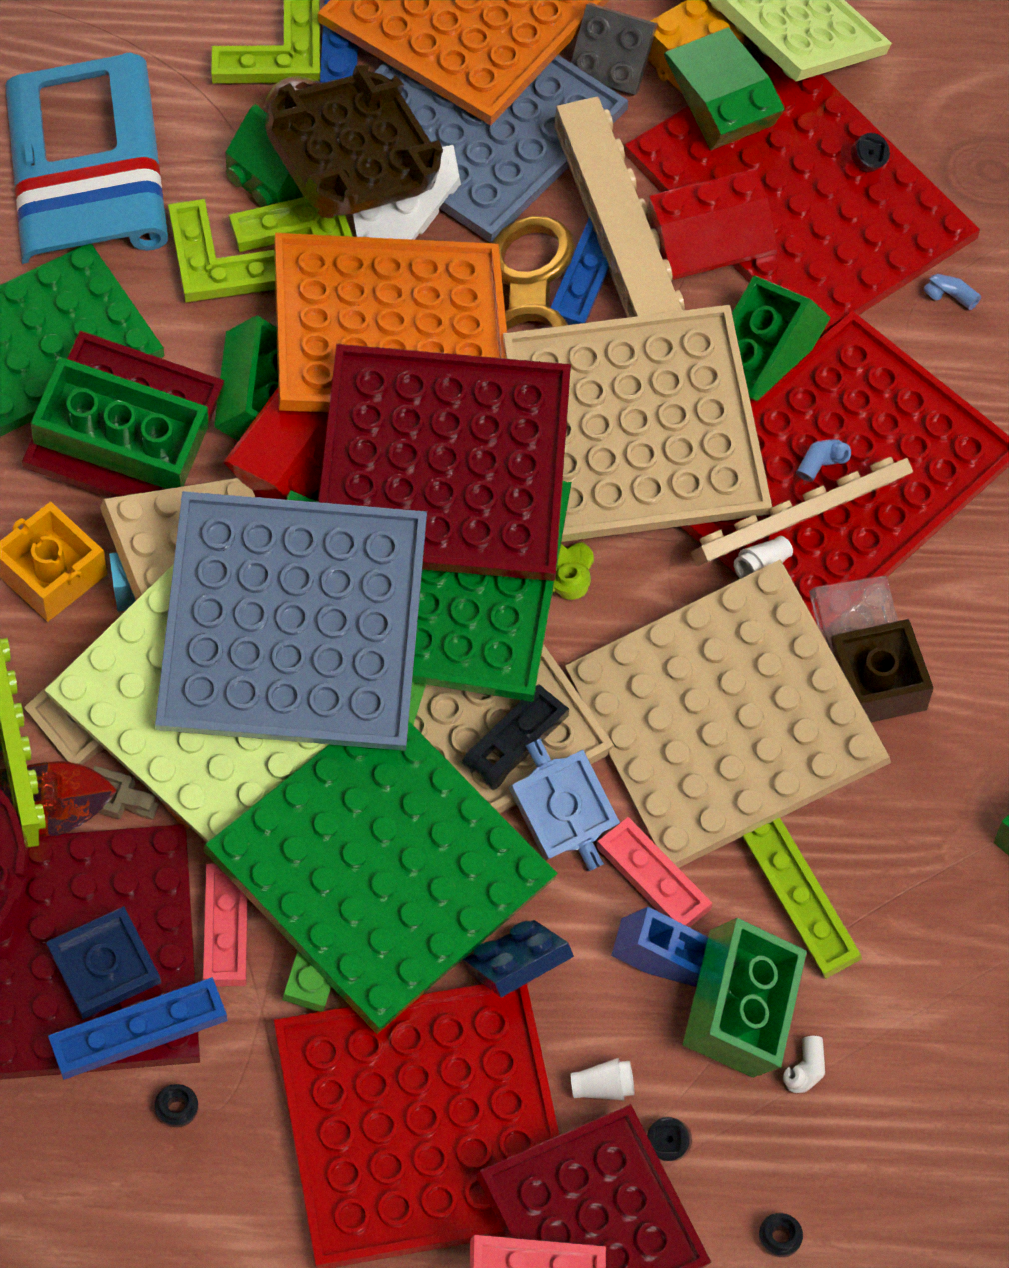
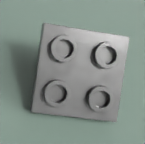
M588 3L571 63L606 86L636 95L639 92L657 23L594 3Z

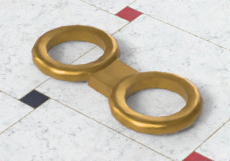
M529 216L515 220L504 227L492 241V243L499 244L502 283L510 286L509 309L505 311L507 330L516 324L526 321H540L550 327L568 325L558 311L549 307V283L561 276L572 261L575 251L572 233L562 222L548 216ZM546 233L558 241L557 254L550 263L540 269L522 272L511 269L504 263L506 250L515 240L523 235Z

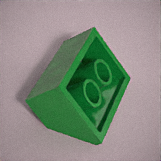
M258 315L226 331L220 375V379L224 380V385L217 400L214 427L237 441L240 440L278 388L277 327Z

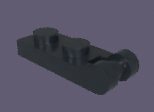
M538 684L535 690L534 701L521 700L467 752L461 764L471 773L476 771L483 777V783L491 790L497 789L504 782L507 775L530 754L525 746L540 738L543 741L569 716V708ZM492 751L500 757L494 765L486 759Z

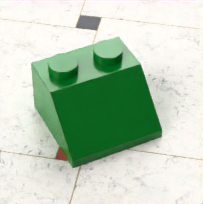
M255 104L249 109L225 152L226 174L235 186H242L248 191L261 207L302 198L303 194L268 138L264 124L267 113Z

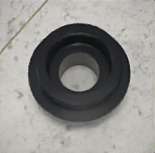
M181 1084L170 1085L161 1090L155 1100V1112L158 1119L163 1124L175 1128L183 1127L192 1122L198 1112V1099L194 1091ZM174 1102H181L185 1105L184 1109L179 1113L171 1112L169 1107Z
M775 1213L768 1216L762 1222L759 1229L761 1246L767 1253L775 1257L782 1258L793 1255L800 1248L803 1240V1230L800 1223L794 1217L785 1213ZM775 1231H783L787 1234L788 1240L783 1243L777 1242L772 1234Z

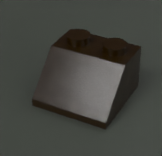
M909 619L832 635L833 655L870 722L926 711L928 709L934 687Z

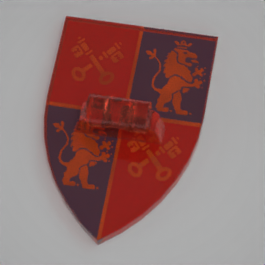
M52 761L27 765L28 770L35 769L37 776L38 794L33 795L35 805H43L46 828L39 829V838L59 836L76 829L101 811L117 792L116 788L101 774L77 763ZM6 768L0 769V789L13 805Z

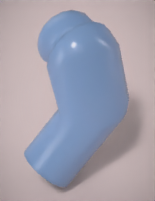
M935 274L929 278V283L924 286V292L934 300H940L944 292H946L968 310H972L981 300L979 293L963 280L956 277Z
M837 439L814 442L807 451L796 474L808 482H813L822 465L846 463L851 457V448L847 443H842V441Z

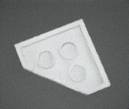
M454 145L442 147L443 153L435 185L431 190L415 197L353 214L357 237L415 240L419 234L422 235L438 215L439 207L449 194L453 195L461 185Z

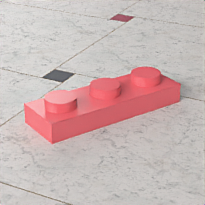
M629 817L597 841V849L658 912L691 927L711 910L712 902Z
M206 864L203 980L213 977L216 986H247L248 898L216 864Z
M474 1235L470 1239L469 1268H606V1247Z

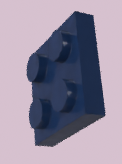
M125 907L119 908L46 942L48 951L82 1019L88 1018L161 983L160 975Z
M536 920L516 924L511 928L509 934L496 941L480 944L475 948L473 954L463 959V962L471 976L498 996L503 997L573 958L574 955L566 940Z

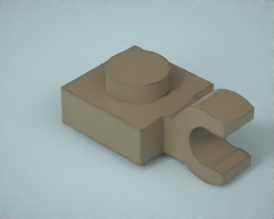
M94 766L92 772L102 777L115 789L113 796L97 813L121 820L124 810L128 809L140 817L150 820L154 819L159 804L154 802L155 795L134 790L135 781L132 776Z

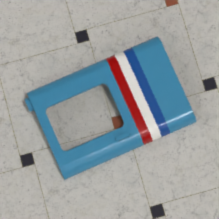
M124 53L122 55L19 74L7 80L5 89L22 264L29 263V259L36 254L129 237L133 246L140 250H155L164 246L168 241L146 60L134 53ZM108 75L110 77L117 138L116 148L111 151L54 162L47 161L40 99L41 88ZM149 233L151 240H143L139 237Z

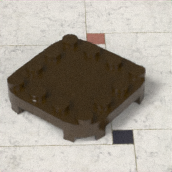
M369 65L355 66L352 76L295 90L291 83H288L279 88L277 95L271 101L264 123L268 138L301 193L315 207L316 212L320 216L332 218L336 215L355 214L418 196L434 187L443 153L439 140L431 142L401 95L404 84L396 75L389 79L382 74L368 71Z

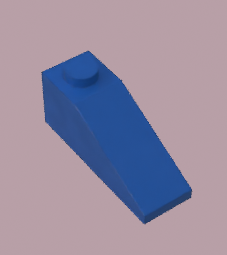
M645 907L621 918L611 956L645 973L696 987L708 937L650 907Z

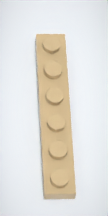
M892 457L886 458L870 466L873 473L860 477L859 472L856 471L836 480L839 486L836 489L827 492L825 487L821 486L803 494L805 502L793 507L790 500L770 508L769 513L771 516L758 522L756 515L734 524L736 531L724 536L722 531L719 530L699 539L702 546L691 552L696 566H700L913 473L908 458L894 463Z

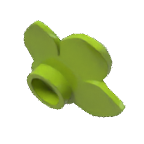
M576 543L569 549L561 544L553 592L556 591L564 599L575 600L581 598L586 594L590 586L591 576L589 569L594 563V555L590 547L585 543Z

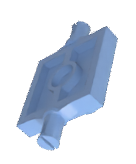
M540 738L525 746L537 768L528 777L512 784L508 788L544 860L546 861L565 851H575L578 849L589 872L604 864L593 841L602 832L620 824L584 750L567 758L551 760Z

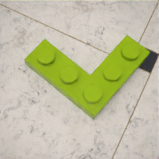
M284 0V45L212 46V83H278L282 79L296 75L320 82V23L318 22L320 0Z
M305 197L229 214V223L239 252L273 245L275 233L352 236L345 215L324 218L316 212L315 207Z
M205 199L168 204L185 303L275 290L274 250L216 258Z

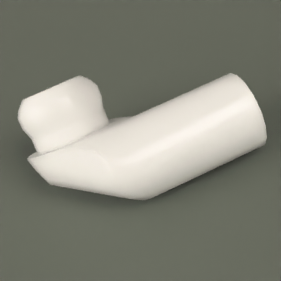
M807 1036L802 1039L803 1061L793 1069L788 1067L783 1074V1081L789 1091L805 1093L824 1077L823 1038L820 1036Z

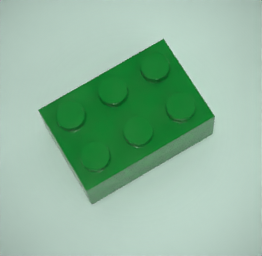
M739 918L732 919L711 929L683 1046L753 1078L781 1068L807 951Z

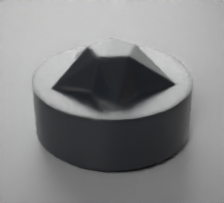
M866 133L853 143L851 156L856 166L861 170L874 172L887 163L890 149L882 136L876 133Z
M664 1117L658 1119L651 1125L647 1133L658 1158L663 1161H677L683 1158L689 1152L692 1145V1134L689 1127L677 1118Z

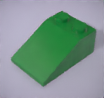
M729 27L664 53V57L710 151L773 126L785 110L769 76Z
M755 275L732 312L749 398L758 401L809 354L831 318L811 299Z

